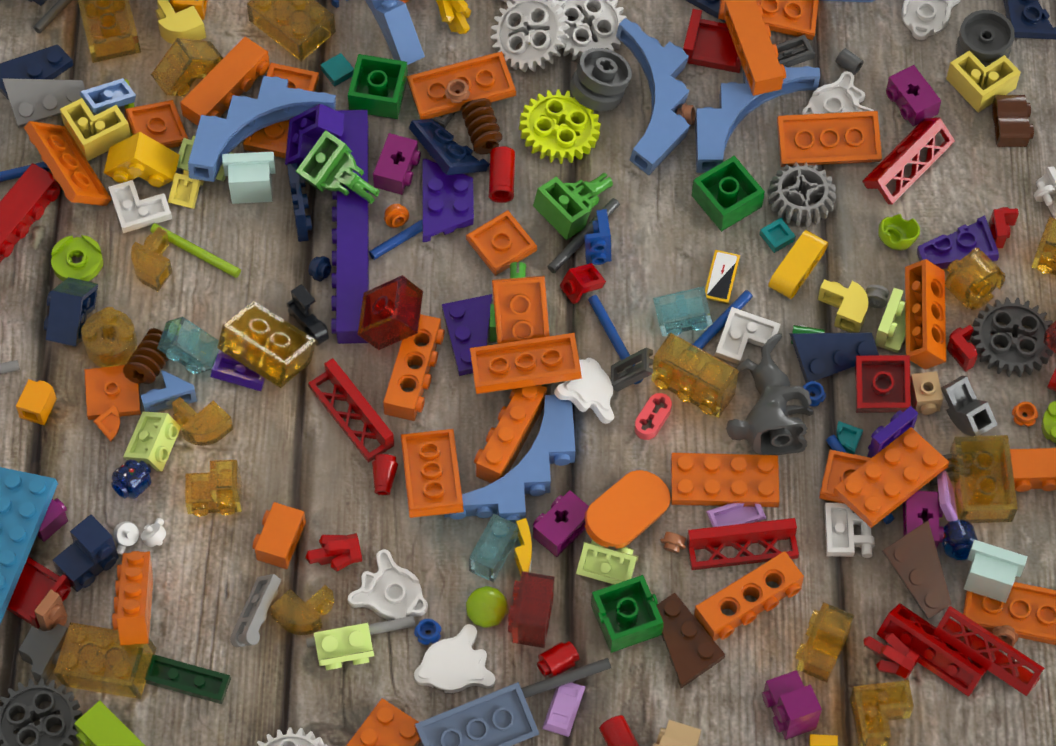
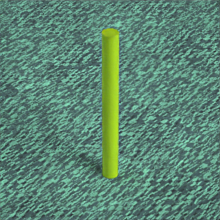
M156 223L152 225L151 233L235 278L240 275V268Z

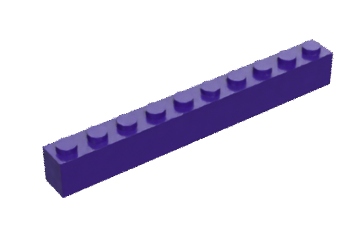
M337 110L344 114V131L342 137L338 139L350 148L356 165L364 170L362 176L355 171L353 172L369 183L368 110ZM342 185L350 192L349 195L346 196L340 191H332V199L337 200V206H332V222H337V228H332V244H337V251H332V266H337L336 273H332V289H336V296L331 297L332 311H336V318H331L332 334L337 335L338 344L369 343V203Z

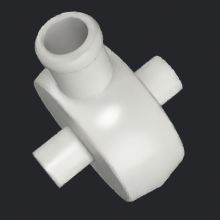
M157 518L154 524H147L144 527L145 530L141 534V540L147 547L163 544L166 536V531L162 526L164 524L163 519Z
M130 521L121 522L114 529L113 536L118 543L116 549L118 554L122 555L125 548L135 544L139 538L137 526Z

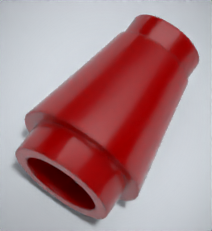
M378 454L375 456V460L372 461L375 494L390 495L399 465L396 463V457L393 455Z

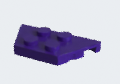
M422 159V241L428 242L431 241V236L442 232L444 235H447L458 228L473 225V178L465 174L446 175L436 162Z

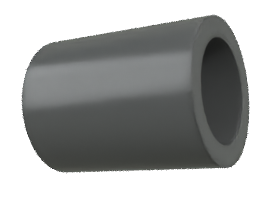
M846 48L839 53L835 61L853 75L861 69L864 63L862 59Z

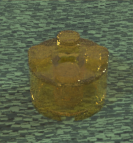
M974 248L963 259H956L948 266L947 271L949 274L945 281V287L965 308L968 309L969 307L971 310H976L987 304L994 297L992 292L996 287L999 290L1001 289L1006 276L979 248Z
M105 307L103 310L94 313L81 328L82 340L87 356L98 367L126 365L137 349V336L131 319L125 313L115 310L113 307Z

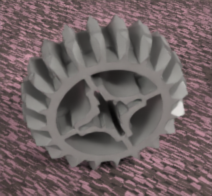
M807 161L803 166H799L795 162L793 168L786 164L784 170L778 169L776 176L771 178L767 192L769 195L768 202L772 205V212H778V219L786 218L787 225L791 221L796 222L797 228L801 223H805L808 228L811 221L818 225L820 219L825 220L828 217V213H831L834 208L836 187L832 184V176L826 177L825 170L817 171V164L812 168L808 167ZM816 200H820L816 204L809 206V204L816 202Z

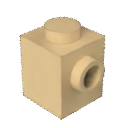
M937 371L911 374L910 377L912 407L923 415H931L940 411L943 402Z

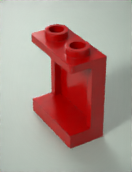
M692 9L683 50L689 56L687 63L740 73L741 62L727 24L701 19L702 10Z
M28 557L7 610L39 629L40 625L34 610L50 590L58 593L62 602L66 600L71 591L70 581L66 575L62 574L60 577Z

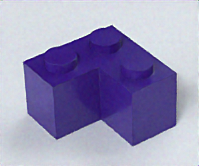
M318 104L289 120L285 165L297 163L299 167L325 130L337 138L342 137L344 114L325 105Z

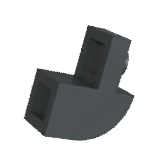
M960 376L941 387L949 409L946 411L952 422L962 433L978 437L998 425L988 402L977 400L967 376Z

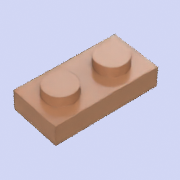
M53 590L49 591L34 610L42 631L52 630L57 624L63 626L66 624L68 616L62 599Z

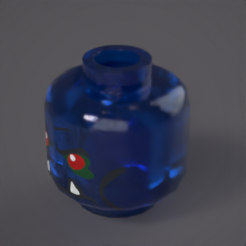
M126 460L112 473V488L124 499L127 497L130 499L137 498L151 485L150 467L144 461Z
M959 519L948 522L943 527L942 545L945 554L956 560L968 559L973 541L978 540L974 526L968 521Z

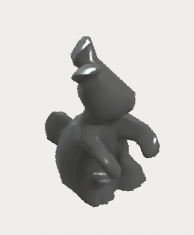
M781 333L775 334L764 344L761 349L762 359L759 364L747 358L731 374V377H734L744 369L750 370L755 381V387L761 397L744 421L738 419L728 421L727 433L732 440H747L752 449L759 455H784L804 451L807 441L803 435L807 433L806 430L808 428L799 417H788V415L805 414L811 416L814 414V411L809 408L812 403L809 392L802 386L790 387L791 384L788 376L779 369L771 358L770 353L782 338ZM799 399L803 406L787 405V401Z

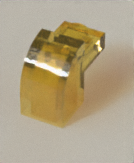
M160 227L153 234L148 235L144 246L135 242L131 249V259L136 277L143 284L156 291L161 289L172 274L170 259L162 256L169 246L167 231Z
M181 397L172 402L173 418L181 426L184 439L191 444L199 446L211 445L221 440L233 430L231 417L214 400L199 413H196Z
M324 585L305 603L289 589L270 607L272 618L292 634H313V632H317L322 628L320 615H326L334 605L333 591Z

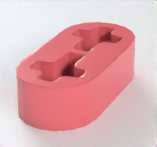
M656 393L649 398L635 421V433L640 439L650 440L658 434L671 413L672 401L669 396L663 393ZM664 403V408L661 407L657 414L654 413L655 405ZM651 419V428H647L646 431L643 430L642 425H646Z

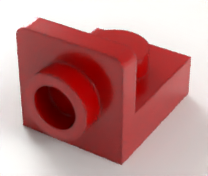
M1001 207L993 209L989 220V227L997 248H1003L1006 239L1010 238V226L1015 225L1019 215L1017 208Z
M589 263L569 269L560 284V288L574 304L578 303L583 293L603 288L606 281L595 266Z
M971 325L963 329L959 327L954 330L949 336L950 339L946 348L965 372L974 367L978 356L974 345L968 342L974 329Z

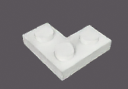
M133 180L108 187L123 233L172 219L164 193L139 200Z
M731 307L714 356L739 364L747 342L763 347L768 339L778 333L781 324Z

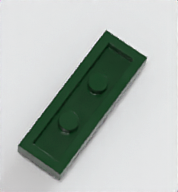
M154 654L150 655L142 677L143 683L219 704L223 703L231 680L230 675Z

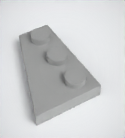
M2 78L18 127L25 126L29 121L38 122L61 115L60 109L81 99L80 92L86 90L83 80Z

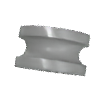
M869 285L866 288L868 305L874 308L885 307L889 291L880 285Z

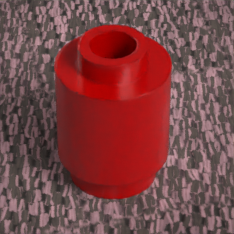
M570 641L566 643L560 642L538 655L539 662H537V667L544 677L549 676L551 678L574 667L575 662L579 661L580 657Z

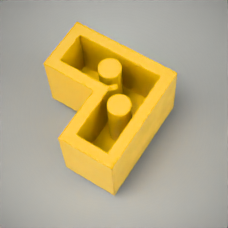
M138 132L109 147L104 174L112 177L118 183L140 177L150 185L160 188L173 181L180 155L145 134Z

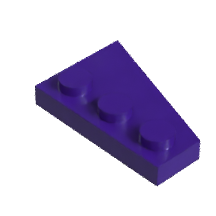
M985 215L978 218L976 223L969 226L966 224L960 226L956 232L948 236L943 234L919 245L917 248L919 261L927 259L941 269L997 261L999 258V252Z
M492 294L442 304V311L459 376L473 373L470 348L487 346Z

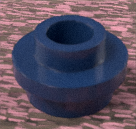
M325 256L313 258L308 269L309 275L318 282L327 278L332 269L330 259Z

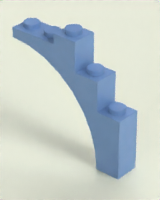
M365 0L384 35L394 60L405 61L409 65L425 57L406 3L400 0Z
M624 18L619 23L616 37L630 49L640 63L648 80L651 93L650 123L644 136L633 148L630 161L649 176L687 136L690 125L683 116L676 114V112L686 102L690 90L687 89L683 82L675 78L685 69L689 56L681 47L675 46L670 41L665 47H662L657 39L644 33L638 24Z
M784 66L786 79H783L782 89L755 96L752 95L744 70L743 83H721L719 108L705 107L696 109V173H705L723 162L727 142L735 128L751 111L761 104L781 95L797 91L816 90L820 80V68Z
M263 76L257 99L232 95L226 119L217 116L201 115L188 161L189 178L215 182L218 171L223 164L222 154H229L238 144L256 131L274 123L290 120L318 104L336 110V95L325 92L306 91L300 88H288V79Z
M545 395L544 416L540 431L524 458L502 478L483 488L462 494L464 512L444 514V517L459 520L466 516L489 518L493 515H498L499 525L505 524L509 527L516 526V521L526 518L525 494L541 496L545 493H550V464L564 466L569 463H575L576 450L572 402L560 400L555 395Z

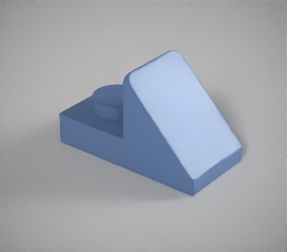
M123 78L80 92V96L95 114H99L115 105L120 107L133 103L136 98V94Z
M163 370L161 372L165 388L152 389L146 394L141 395L145 412H162L197 402L193 384Z

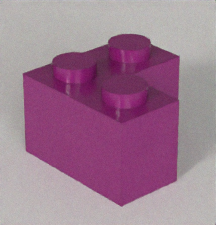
M797 670L766 681L764 692H762L763 701L767 708L771 707L775 715L773 717L774 726L778 733L782 732L785 740L817 728L822 711L812 686L804 687Z

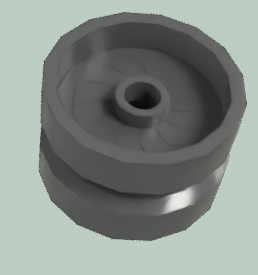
M993 10L972 12L964 19L960 27L956 43L957 58L970 50L985 67L1004 55L1009 58L1015 38L1014 27L1011 21L1003 14Z
M604 48L589 49L580 57L577 70L570 81L571 93L580 104L589 109L611 111L621 103L625 90L632 78V69L621 55L612 50Z

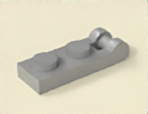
M275 574L257 578L231 634L230 640L234 647L251 646L259 642V628L267 618V611L271 602L278 594V587L281 579Z

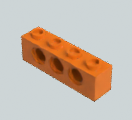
M924 259L905 267L906 355H910L911 362L926 370L946 362L945 271Z
M410 312L383 402L385 415L415 421L417 412L422 413L425 403V397H422L424 389L428 390L430 387L432 375L429 374L431 367L436 366L438 352H436L437 344L442 345L445 330L441 329L440 318ZM423 342V343H426L427 345H425V346H418L417 344ZM412 365H419V366H421V367L418 368V369H412V368H410V366H412ZM408 387L414 389L410 392L403 391V389Z
M784 551L696 605L694 617L714 641L719 638L723 640L729 637L739 625L743 624L745 626L753 622L760 612L764 610L768 612L774 609L784 597L788 596V598H791L799 593L802 589L804 575ZM775 582L779 587L771 588L766 583ZM747 595L754 596L757 600L754 602H749L744 597ZM730 609L735 614L727 616L722 613V610Z

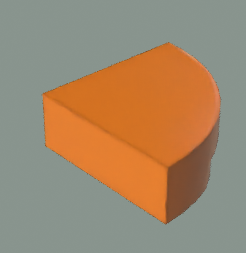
M114 404L93 421L110 442L117 436L121 423L120 414Z

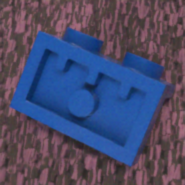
M607 209L596 210L597 220L592 221L593 233L584 235L586 264L601 265L612 261L611 234Z

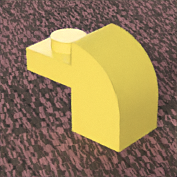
M157 0L158 9L155 12L158 18L160 35L165 41L173 45L184 46L206 38L204 23L194 6L175 13L168 0Z
M824 279L820 287L818 300L839 308L834 326L850 333L860 332L865 321L869 303L865 290L854 281L851 282L849 288H845L838 282H830Z

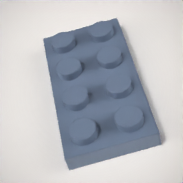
M519 682L414 724L422 746H512L539 735Z

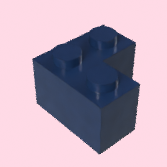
M68 277L49 292L47 297V306H50L49 316L44 321V331H47L46 340L75 347L84 340L87 315L95 309L97 283Z
M92 514L70 531L73 543L53 559L56 571L60 575L64 574L68 577L71 587L76 592L82 588L89 587L95 581L96 576L102 571L111 569L119 558L112 535Z

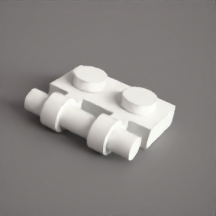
M825 503L826 556L854 557V547L862 548V557H872L875 538L872 536L871 528L856 513H853L846 504ZM853 525L860 526L861 535H854Z

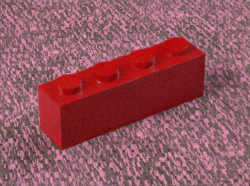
M34 163L30 165L0 201V263L12 253L16 243L27 235L31 225L43 216L45 208L50 202H54L60 194V185L53 178V174Z

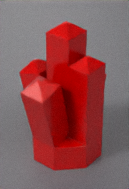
M357 533L350 535H322L319 539L322 548L309 550L305 556V559L310 564L319 563L320 565L331 563V568L337 572L350 564L362 562Z
M893 633L886 634L885 642L888 645H884L870 636L863 640L864 647L884 659L876 664L879 672L897 675L905 681L920 655L906 647Z

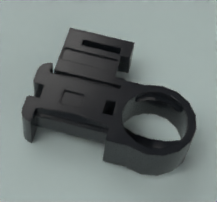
M302 284L291 290L292 300L287 303L288 313L301 325L310 340L316 346H319L329 339L328 328L313 313L309 315L307 310L316 301Z

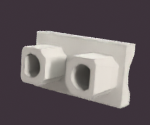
M1048 167L1046 173L1036 181L1038 190L1034 193V198L1037 202L1044 201L1053 218L1056 219L1055 167Z

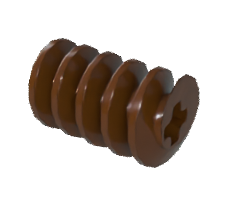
M483 98L465 103L460 111L465 120V126L467 127L470 141L473 144V150L480 155L490 154L493 148L499 147L498 143L502 140V134L499 132L500 127L496 124L497 118L494 116V110L491 108V101Z
M149 329L147 335L144 336L142 342L124 366L123 373L125 377L134 383L153 384L161 369L165 366V362L170 359V355L175 351V346L160 329Z

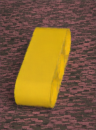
M805 230L772 275L768 287L792 299L824 255L829 242Z

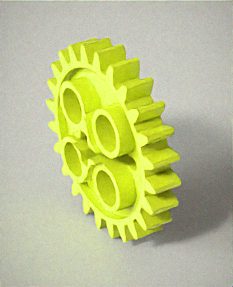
M557 89L556 95H552L547 90L546 97L539 93L537 100L530 99L529 105H525L523 113H521L519 130H521V139H526L525 147L532 146V154L539 151L541 152L540 159L547 155L549 156L550 163L553 162L554 158H558L559 163L562 164L564 158L573 163L574 156L581 160L583 153L590 154L591 148H595L596 142L599 139L601 123L598 122L599 115L593 114L594 110L580 104L574 97H570V91H567L564 96Z

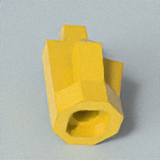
M436 0L442 22H447L451 32L466 34L470 29L466 18H469L471 10L468 8L469 5L464 0Z

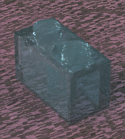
M704 286L653 298L662 337L677 336L689 330H703L707 326L713 325Z
M179 317L166 322L157 349L165 353L166 357L170 360L177 361L185 366L187 371L200 374L212 370L222 342L184 317Z
M493 514L469 557V571L494 582L518 538V524Z

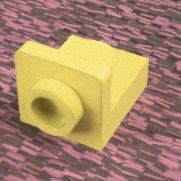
M186 170L183 171V175L175 173L168 203L194 209L200 185L203 186L204 181L189 178V171Z

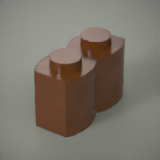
M995 95L992 103V116L995 125L997 147H1027L1029 140L1033 139L1034 126L1029 124L1028 119L1031 116V104L1027 103L1025 95Z

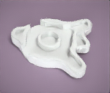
M905 0L901 12L902 21L915 39L925 40L927 37L944 30L949 22L951 9L961 0Z
M846 71L841 74L836 82L817 88L813 92L808 105L803 109L802 115L874 110L859 104L864 101L865 93L854 86V75Z
M592 358L579 360L582 379L564 381L555 388L554 394L560 400L571 401L581 412H586L588 408H591L602 423L608 424L614 419V414L610 407V399L613 395L611 380L596 360Z
M386 549L380 550L376 554L378 572H363L361 588L348 595V604L351 607L368 608L386 620L409 616L420 617L428 609L427 601L422 595L419 579L409 570L399 567L394 562L391 553Z
M471 624L465 625L457 636L442 639L431 645L426 651L421 665L414 672L416 683L421 686L436 687L437 689L444 690V693L460 692L471 686L492 688L495 685V676L485 668L487 660L486 651L483 649H472L477 637L476 627Z

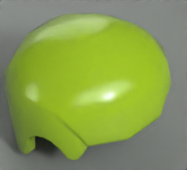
M901 214L885 217L879 224L878 236L880 240L894 250H906L915 243L920 235V227L914 218L905 220Z
M490 586L477 588L471 593L466 602L467 616L475 625L483 628L499 625L509 612L507 598L498 589Z

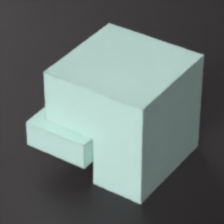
M274 152L222 154L225 176H228L232 204L273 202L272 174H276Z
M974 540L967 559L972 561L964 590L1006 603L1015 577L1021 576L1028 556Z

